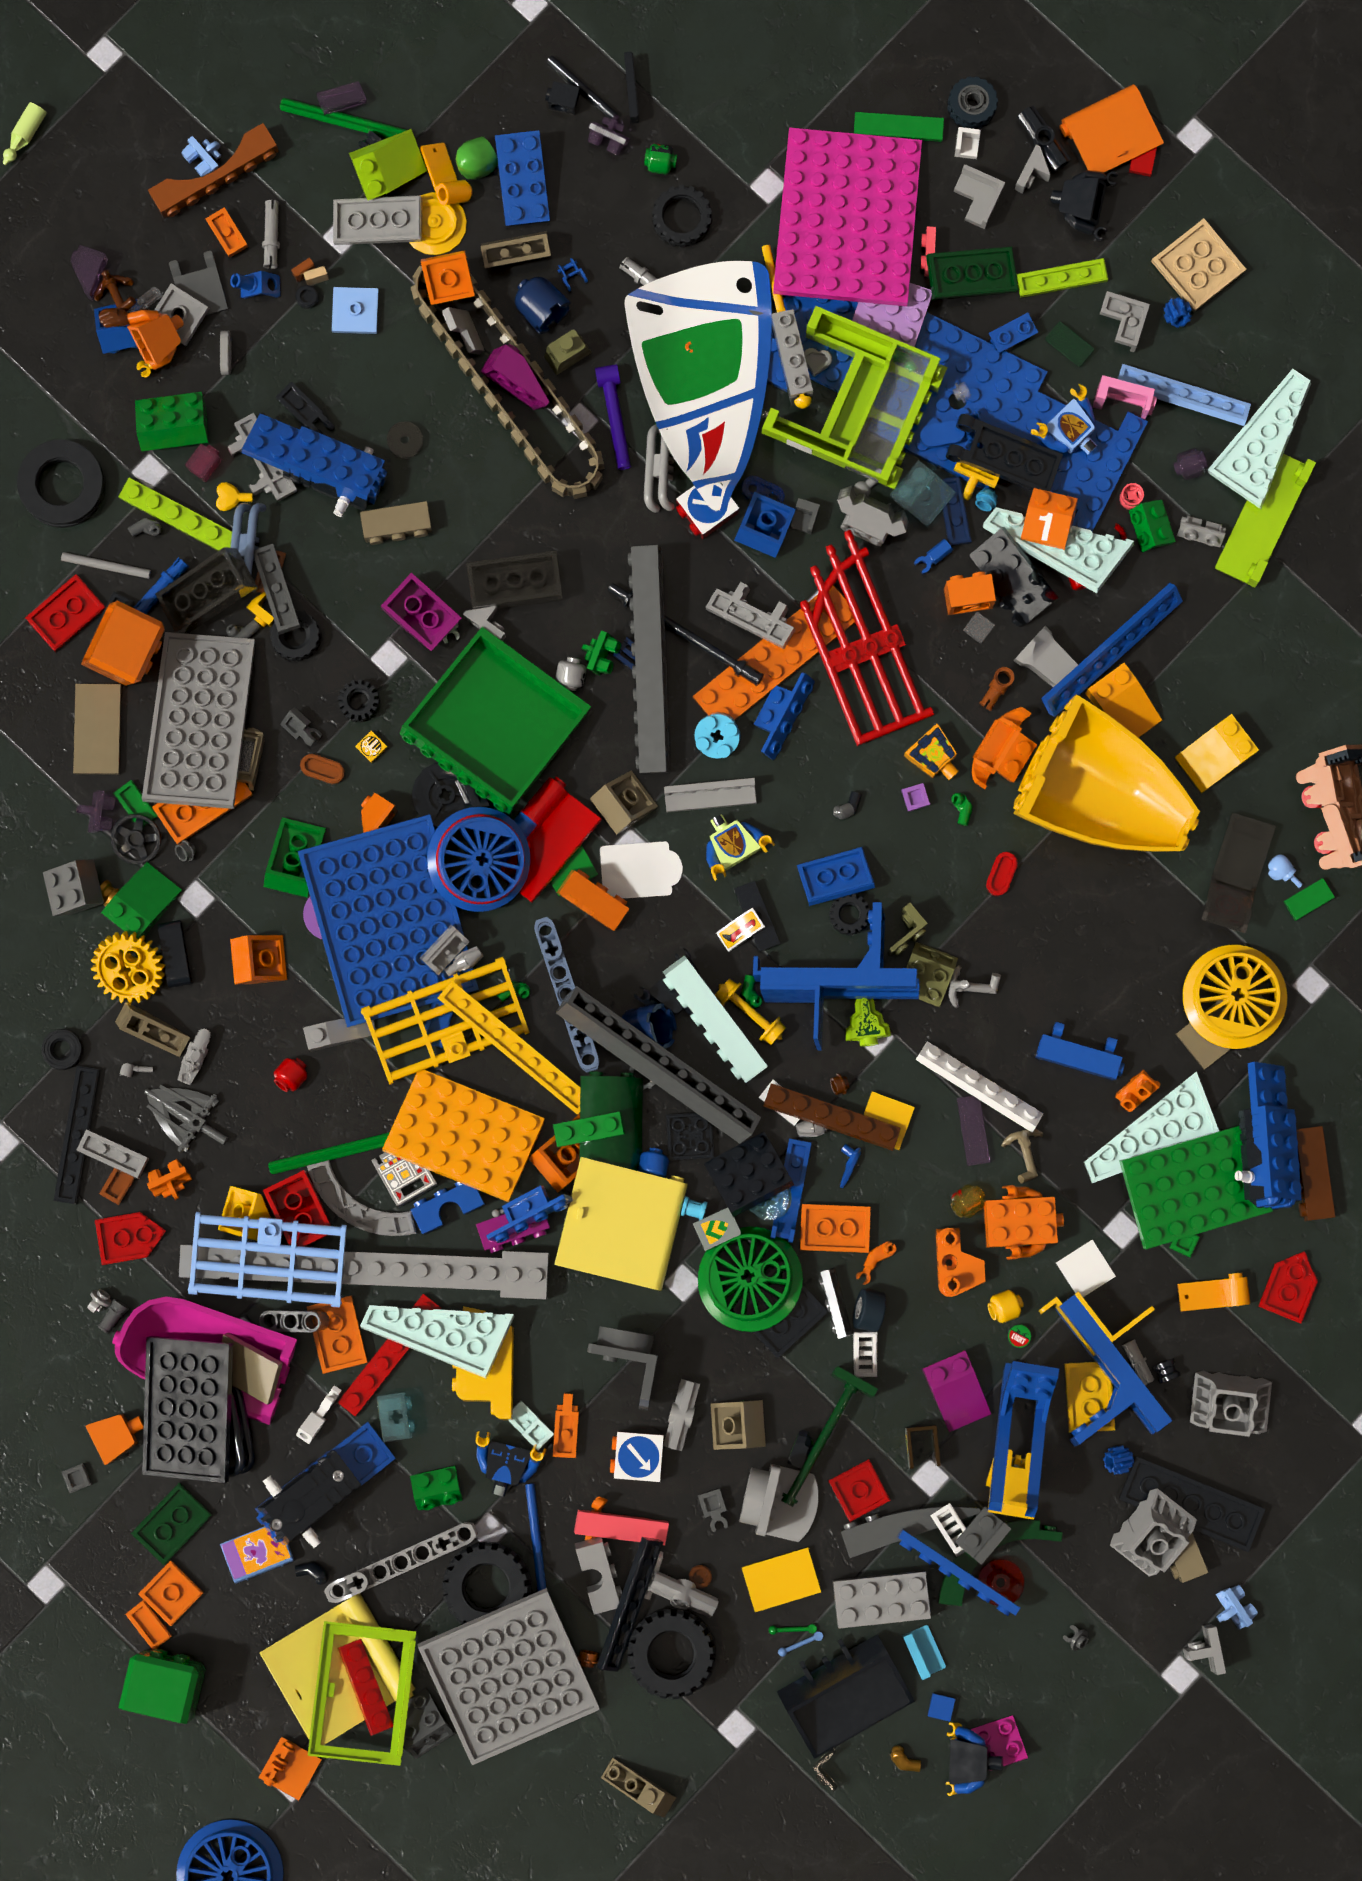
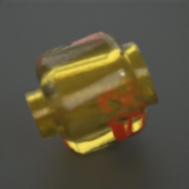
M966 1184L952 1195L951 1208L957 1216L971 1218L984 1208L985 1202L983 1198L985 1194L980 1187Z

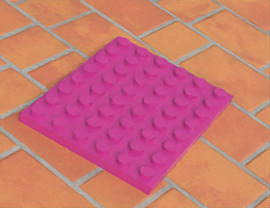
M789 128L773 294L907 307L922 140Z

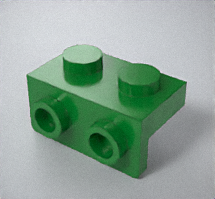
M1162 500L1141 503L1129 510L1142 552L1176 542Z
M455 1466L410 1476L414 1501L418 1510H430L436 1506L453 1505L463 1500Z

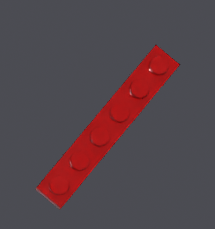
M422 1294L412 1307L421 1308L422 1310L441 1309L439 1305L425 1294ZM387 1339L337 1403L356 1417L410 1348Z

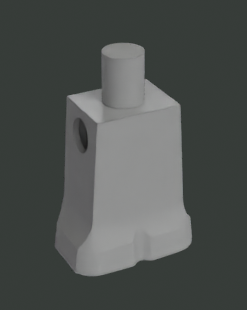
M1046 625L1013 660L1020 666L1031 669L1052 687L1057 685L1078 666L1054 640L1052 632Z

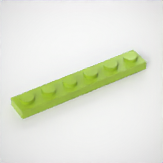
M128 478L118 496L119 499L227 556L230 555L232 531Z

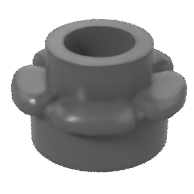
M182 840L180 844L175 846V853L181 861H192L194 859L196 849L193 843Z

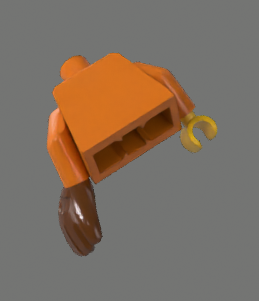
M119 308L102 309L99 314V320L106 328L128 325L127 328L144 361L137 363V370L147 368L141 372L142 377H148L151 369L157 370L170 363L175 354L176 347L181 342L177 330L184 326V322L177 314L170 318L167 314L159 313L157 310H139L128 313Z

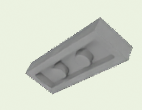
M89 1130L85 1131L77 1148L78 1152L137 1179H140L149 1158Z

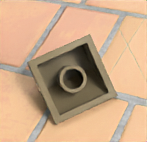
M632 770L605 784L590 798L616 835L630 828L658 807Z
M763 1400L711 1403L714 1450L766 1447Z

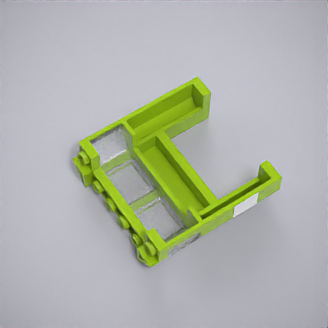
M815 306L807 324L806 338L853 357L852 363L821 434L779 417V411L773 408L770 409L764 422L762 434L895 489L903 473V469L896 465L901 466L906 455V453L902 452L905 444L910 445L915 433L911 432L914 424L919 425L923 416V412L920 411L923 404H928L932 392L929 390L938 393L948 367L939 364L941 358Z

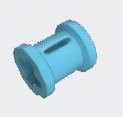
M685 1196L680 1216L688 1215L699 1218L700 1221L704 1218L708 1202H697Z

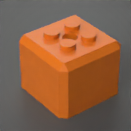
M118 600L110 603L81 665L125 686L140 682L143 675L147 674L153 662L150 660L153 654H157L161 647L162 641L160 639L165 630L163 623Z

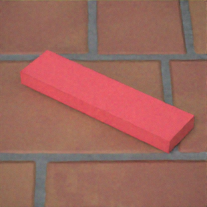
M578 1510L574 1533L640 1542L642 1537L659 1539L665 1545L669 1522Z

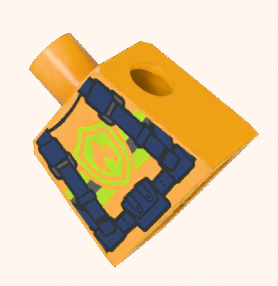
M938 724L933 726L904 754L909 761L932 778L941 771L948 780H951L959 772L951 763L957 756V753Z

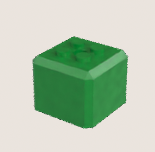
M157 1648L151 1651L145 1649L131 1657L118 1708L182 1724H187L193 1720L206 1670L202 1662L190 1660V1656L184 1654L168 1655V1651Z

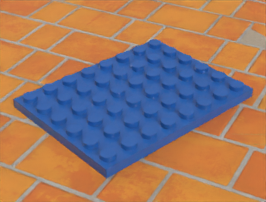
M430 814L297 851L347 1027L366 1022V1019L361 1014V1008L373 1007L407 994V991L411 990L414 992L453 977V975L449 977L445 970L440 975H437L420 959L450 925L454 926L464 936L456 906L449 903L439 894L429 876L427 852L430 840L435 832ZM467 945L459 952V954L463 951L468 950ZM453 959V960L446 966V968H447L448 966H450L451 964H453V961H454L455 959ZM473 967L466 971H457L456 973L458 975L473 970ZM476 979L462 983L463 990L466 993L479 990ZM442 991L416 1000L417 1007L440 1001L437 997ZM410 1002L372 1016L370 1019L375 1020L413 1008Z

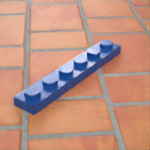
M903 1529L897 1537L901 1539L899 1543L910 1552L913 1548L921 1553L919 1558L928 1564L934 1561L940 1565L938 1569L940 1572L948 1577L952 1574L959 1578L957 1583L968 1590L973 1587L979 1591L978 1597L987 1603L990 1600L998 1604L996 1609L1009 1616L1012 1613L1016 1616L1020 1610L1019 1606Z

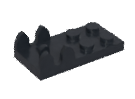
M1005 527L999 529L969 555L981 572H986V575L992 574L994 589L1001 597L999 604L1001 608L1012 611L1014 614L1012 622L1016 626L1023 627L1059 599Z

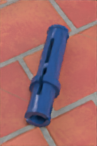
M178 557L166 572L163 571L161 573L162 576L134 608L147 614L172 585L175 586L177 584L176 581L189 566Z

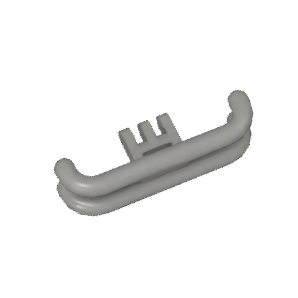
M656 424L649 429L647 435L644 501L647 508L654 513L660 511V506L653 500V481L655 477L659 478L658 499L661 506L667 511H673L674 504L669 502L667 498L668 481H673V475L668 474V472H674V467L669 464L674 463V458L669 456V449L662 436L660 454H655L656 435L660 433Z

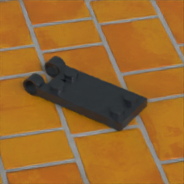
M960 414L956 427L964 432H973L974 436L969 450L959 445L950 444L946 453L947 459L957 463L962 462L1031 491L1034 488L1051 491L1063 456L1062 453L975 419L970 415ZM978 443L982 445L981 449L977 447Z

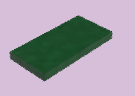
M1012 247L930 253L926 255L932 299L1019 291Z

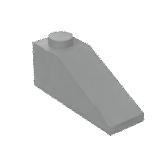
M344 1018L303 1028L310 1052L372 1037L367 1022L347 1027ZM371 1020L374 1030H376L374 1020Z

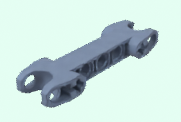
M548 917L536 920L534 929L560 1006L563 1001L560 997L561 992L565 989L572 991L575 985L555 925ZM543 926L552 928L550 934L545 936L539 932ZM550 948H554L555 956H551ZM555 969H565L566 976L563 979H556L553 976ZM564 1019L580 1067L586 1073L597 1070L599 1058L593 1040ZM579 1034L585 1036L584 1042L580 1043V1041L577 1040ZM587 1054L595 1057L591 1065L582 1063V1058Z

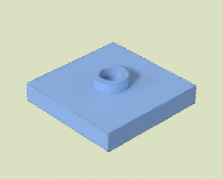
M334 287L332 333L377 334L378 288Z

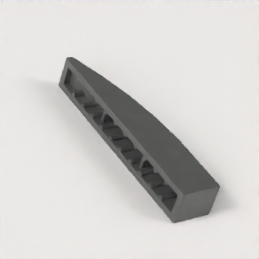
M952 1506L961 1520L980 1512L978 1507ZM943 1507L911 1509L881 1517L876 1513L865 1517L866 1522L857 1524V1521L844 1524V1529L840 1530L849 1558L901 1541L897 1536L902 1529L915 1536L938 1528L930 1515ZM949 1513L939 1519L940 1523L950 1518L952 1514Z

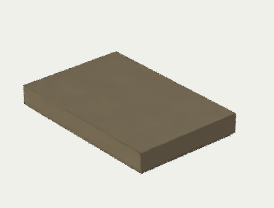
M230 1333L224 1334L222 1342L233 1343L232 1385L267 1405L272 1403L283 1363Z

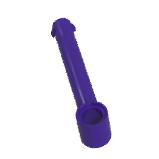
M614 364L595 368L598 388L603 387L617 468L618 470L629 469L631 464L616 387L617 384H620L618 366Z

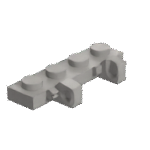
M254 413L234 423L239 435L235 437L237 442L228 446L232 457L236 453L242 452V447L257 420ZM253 458L261 472L258 482L255 485H249L254 496L263 491L266 494L272 492L277 502L297 492L292 480L283 478V470Z
M740 582L735 592L730 591L728 594L716 588L706 605L707 611L785 649L795 631L794 627L786 624L787 619L784 618L789 610L787 605L779 601L772 613H765L747 604L748 602L745 599L750 591L748 585Z

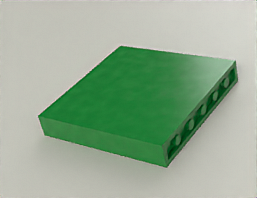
M481 627L402 725L400 735L408 744L417 746L427 758L432 757L436 760L443 770L451 771L455 774L462 784L470 785L474 788L481 798H487L493 802L496 809L510 814L588 715L591 706L484 627Z

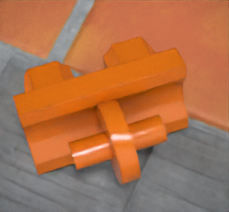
M1142 1070L1138 1075L1133 1076L1130 1082L1116 1093L1115 1097L1121 1101L1120 1104L1123 1108L1131 1112L1160 1087V1083L1153 1080L1145 1070Z
M178 1159L169 1162L167 1166L170 1173L162 1176L159 1169L148 1172L149 1183H147V1186L154 1197L162 1194L166 1198L172 1195L177 1200L180 1198L178 1192L185 1189L183 1184L192 1180L190 1173L181 1165Z

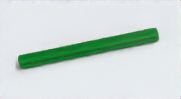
M282 98L280 103L281 111L365 133L372 131L377 136L384 138L407 131L406 129L287 98Z
M389 1133L268 1163L269 1171L271 1174H277L381 1148L384 1146Z

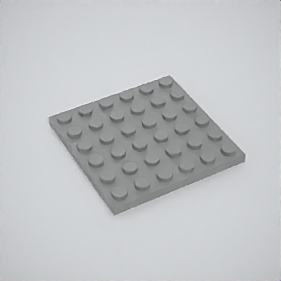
M547 1588L417 1644L472 1765L600 1710Z

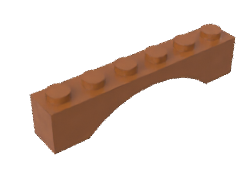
M264 123L243 135L241 143L233 156L214 172L189 180L165 179L148 189V192L163 218L173 217L180 212L181 208L196 204L200 197L215 193L219 186L224 183L230 184L234 182L238 175L243 172L253 171L257 164L262 161L272 160L276 153L279 152L277 144Z

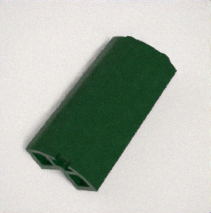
M589 1072V1076H581L580 1119L621 1112L625 1135L580 1143L579 1162L580 1158L583 1157L638 1171L640 1155L642 1154L643 1078L634 1077V1073H621V1076H603V1072Z

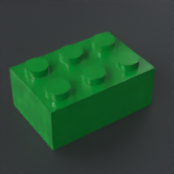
M202 392L135 400L136 433L141 451L208 443L207 412Z

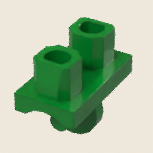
M601 631L598 640L592 638L590 645L583 644L581 648L587 652L584 660L589 661L587 669L599 676L600 673L611 674L614 662L607 660L606 657L608 652L618 654L622 644L607 632Z

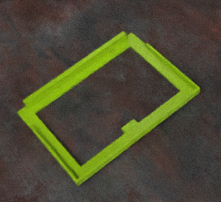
M324 1621L307 1756L401 1765L416 1631ZM334 1634L403 1642L390 1753L321 1745L326 1697H333L335 1683H328Z

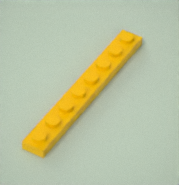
M451 980L437 998L578 1115L580 1113V1087Z

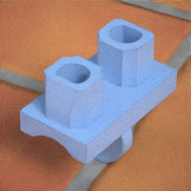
M191 136L187 140L189 145L181 152L188 163L194 161L198 156L200 157L202 162L195 167V170L201 177L217 170L219 166L211 156L213 155L216 160L221 157V154L218 152L221 146L219 142L214 141L210 143L205 139L202 142L206 147L204 150L197 140Z

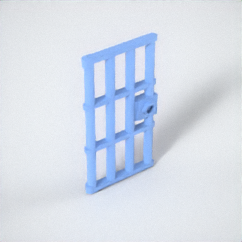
M196 1212L188 1294L208 1293L237 1296L238 1299L253 1297L287 1300V1303L298 1301L331 1304V1307H340L342 1304L341 1289L347 1225H342L341 1227L304 1224L296 1220L293 1222H283V1219L260 1217L259 1219H249V1216L236 1218L202 1215L201 1212ZM200 1224L243 1227L242 1241L199 1237ZM248 1228L258 1229L257 1242H247ZM282 1231L292 1232L291 1245H281ZM298 1232L341 1236L340 1249L297 1246ZM198 1247L241 1250L240 1264L197 1260ZM246 1252L290 1255L289 1268L246 1265ZM296 1255L339 1259L338 1272L295 1269ZM196 1270L239 1273L238 1287L195 1283ZM244 1275L287 1277L288 1289L287 1291L245 1288ZM294 1278L337 1282L336 1296L293 1292Z

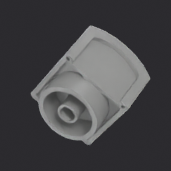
M770 1464L769 1471L751 1468L739 1522L756 1526V1535L764 1537L765 1535L799 1542L809 1531L817 1512L818 1486L815 1475L809 1473L795 1498L798 1500V1503L791 1507L781 1501L783 1498L782 1494L788 1493L800 1472L799 1470Z

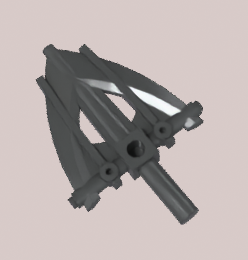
M160 1085V1089L149 1090L147 1088L144 1093L149 1101L147 1108L153 1112L159 1125L169 1138L179 1146L178 1152L182 1153L189 1150L190 1145L188 1144L191 1139L195 1140L196 1131L205 1133L222 1145L227 1142V1136L209 1126L207 1121L204 1120L207 1115H211L210 1109L212 1106L215 1107L219 1103L217 1095L213 1094L210 1097L200 1092L180 1088H166ZM175 1102H187L191 1105V1111ZM169 1113L184 1123L178 1126L171 1120Z

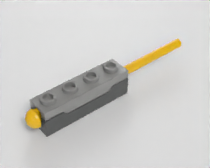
M764 245L762 252L766 268L769 272L773 294L775 264L770 245ZM773 294L777 313L771 314L772 328L791 406L796 405L798 408L804 409L813 401V388L794 310L786 311L782 295Z

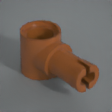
M1001 667L995 672L989 684L990 688L979 702L984 707L989 701L986 707L987 710L992 711L999 697L1004 695L1007 689L1012 686L1014 673L1010 668ZM1006 674L1010 682L1007 684L1000 683L998 675Z

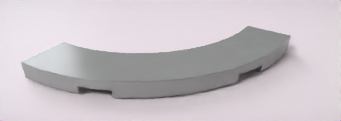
M329 1160L307 1166L313 1185L323 1201L347 1223L379 1235L406 1236L417 1234L411 1211L403 1213L381 1212L368 1208L352 1198L338 1182Z

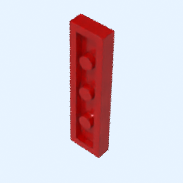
M361 1639L339 1647L340 1656L370 1735L372 1736L392 1728V1720Z

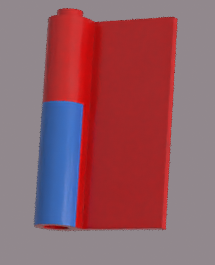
M549 777L514 819L523 831L530 849V869L526 882L519 893L531 903H533L602 820L564 789L566 784L558 777L554 779ZM500 836L493 848L509 837ZM511 842L495 854L516 851V846L514 842ZM514 855L495 860L517 865L518 856ZM481 858L480 861L484 863L485 858ZM494 865L513 879L516 869ZM499 876L502 880L509 884L507 880Z

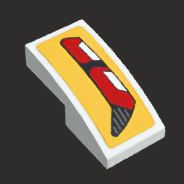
M751 908L719 930L717 935L727 951L730 952L747 941L748 938L764 929L765 925L754 908Z

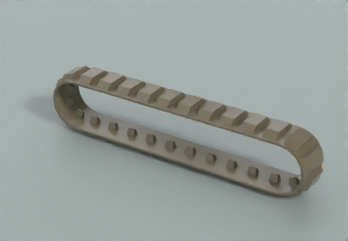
M419 266L413 275L415 285L411 287L415 305H421L419 307L421 316L427 324L433 323V332L440 341L446 340L445 347L453 359H460L458 364L467 377L472 375V385L480 395L486 394L484 397L486 404L492 412H499L497 415L498 420L506 430H512L511 437L519 448L525 447L524 455L532 466L536 464L539 466L537 472L545 483L551 482L552 491L563 498L569 495L573 496L574 499L586 497L587 492L591 489L596 490L603 479V475L599 471L604 469L601 451H595L596 442L588 432H582L583 424L575 414L569 415L570 407L562 396L556 397V388L549 379H543V370L537 362L529 361L531 359L530 353L523 343H516L518 341L517 335L509 325L504 327L503 316L496 307L490 308L492 306L491 300L483 290H477L478 283L471 275L475 292L474 297L476 299L473 304L477 309L482 307L489 316L487 323L490 327L495 325L501 332V342L503 344L509 343L520 351L519 354L527 361L545 395L555 405L552 411L555 415L561 414L568 423L565 427L569 433L575 432L581 440L578 446L582 451L587 449L593 458L588 459L589 465L596 466L594 473L589 472L586 479L588 481L582 484L581 481L575 482L574 485L569 486L566 480L561 479L558 481L552 475L555 469L552 465L546 467L540 459L541 450L538 447L533 449L526 440L529 434L525 429L520 431L513 420L516 416L513 412L506 413L500 404L502 398L499 393L496 395L492 394L487 387L489 383L487 377H480L473 368L476 362L473 358L467 360L461 352L462 343L459 340L453 341L447 333L449 330L447 323L441 324L434 315L437 311L433 305L427 306L423 298L427 297L426 289H421V287L426 282L422 266Z

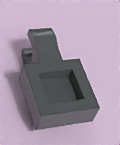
M295 707L288 712L280 724L296 740L301 737L309 746H312L322 736L319 730L308 727L311 722Z

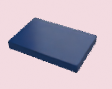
M862 847L797 865L809 906L875 888Z

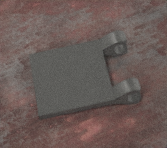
M206 251L203 254L207 265L206 269L188 274H181L177 260L169 262L175 286L209 307L210 309L206 315L228 310L212 251Z

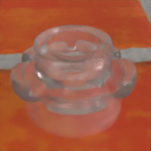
M955 383L956 388L953 389L956 399L966 403V400L972 398L966 383Z

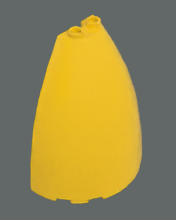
M1075 695L1065 705L1064 709L1067 711H1063L1060 716H1057L1050 726L1049 731L1052 732L1051 735H1047L1038 746L1019 786L1018 791L1022 793L1014 801V814L1047 830L1088 844L1120 850L1147 852L1184 851L1190 841L1187 834L1189 830L1194 831L1199 822L1197 816L1200 812L1188 793L1164 762L1141 739L1107 713L1082 697Z

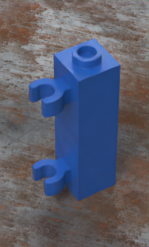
M1059 1022L1054 1023L1051 1036L1044 1034L1041 1036L1035 1058L1110 1080H1116L1117 1076L1121 1077L1125 1064L1121 1063L1122 1057L1113 1054L1118 1039L1108 1037L1104 1052L1061 1039L1065 1024Z

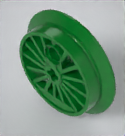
M742 1227L739 1228L741 1231L739 1236L705 1252L698 1271V1289L704 1306L718 1322L734 1330L756 1332L777 1325L791 1313L801 1294L803 1273L796 1252L784 1238L775 1237V1239H770L771 1231L764 1228ZM743 1240H751L748 1262L742 1243ZM757 1241L764 1242L765 1245L754 1262ZM738 1242L743 1265L729 1248L730 1245ZM770 1246L778 1251L761 1263ZM723 1250H726L738 1268L718 1257ZM782 1256L785 1265L779 1266L776 1260ZM717 1262L735 1273L719 1271ZM769 1267H776L777 1273L773 1277H767L766 1270ZM785 1270L787 1271V1280L781 1279ZM748 1273H751L752 1276H755L751 1278L752 1282L750 1283L744 1280L745 1278H747ZM721 1277L733 1278L726 1281H721ZM783 1284L786 1286L781 1294L768 1285ZM729 1285H733L732 1287H730L728 1290H726V1291L724 1292L723 1287H726V1286H729ZM760 1287L777 1296L779 1300L772 1305ZM738 1290L728 1306L726 1298ZM755 1291H757L769 1307L764 1312L760 1313ZM744 1292L741 1314L733 1313L732 1310ZM749 1292L751 1293L756 1313L754 1315H746Z

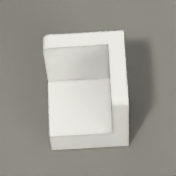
M959 127L954 157L977 159L981 130Z

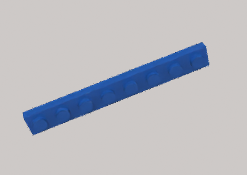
M1169 583L1041 698L1050 715L1055 717L1075 695H1080L1183 602L1176 585Z

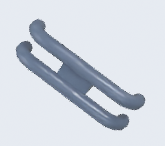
M241 503L235 509L228 564V583L237 592H240L243 588L236 578L238 557L244 558L243 582L245 587L251 592H255L258 589V586L252 581L253 561H255L254 550L258 549L255 543H259V538L256 537L259 512L266 511V505L263 503H256L252 508L248 503ZM244 512H250L247 534H241Z

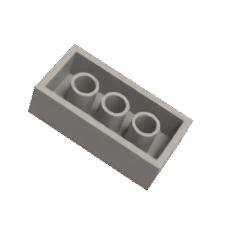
M924 1570L832 1580L838 1629L931 1619L927 1579Z

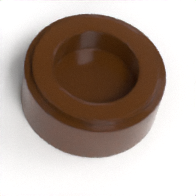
M696 1565L689 1572V1581L693 1582L696 1588H705L712 1580L711 1571L705 1565Z

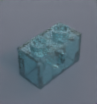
M406 1392L377 1396L383 1442L412 1438V1433H415L414 1419H409L408 1410H412L411 1397H406ZM394 1410H397L398 1414L403 1415V1418L399 1419L398 1424H396L395 1420H391V1415L395 1413Z

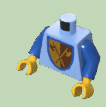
M1078 384L1080 387L1078 394L1073 388L1070 390V393L1077 397V401L1075 399L1071 400L1047 425L1037 422L1036 424L1039 425L1040 430L1038 432L1035 429H1031V434L1039 436V439L1045 446L1054 451L1073 453L1080 447L1089 455L1098 446L1089 437L1095 430V417L1090 401L1086 396V387Z

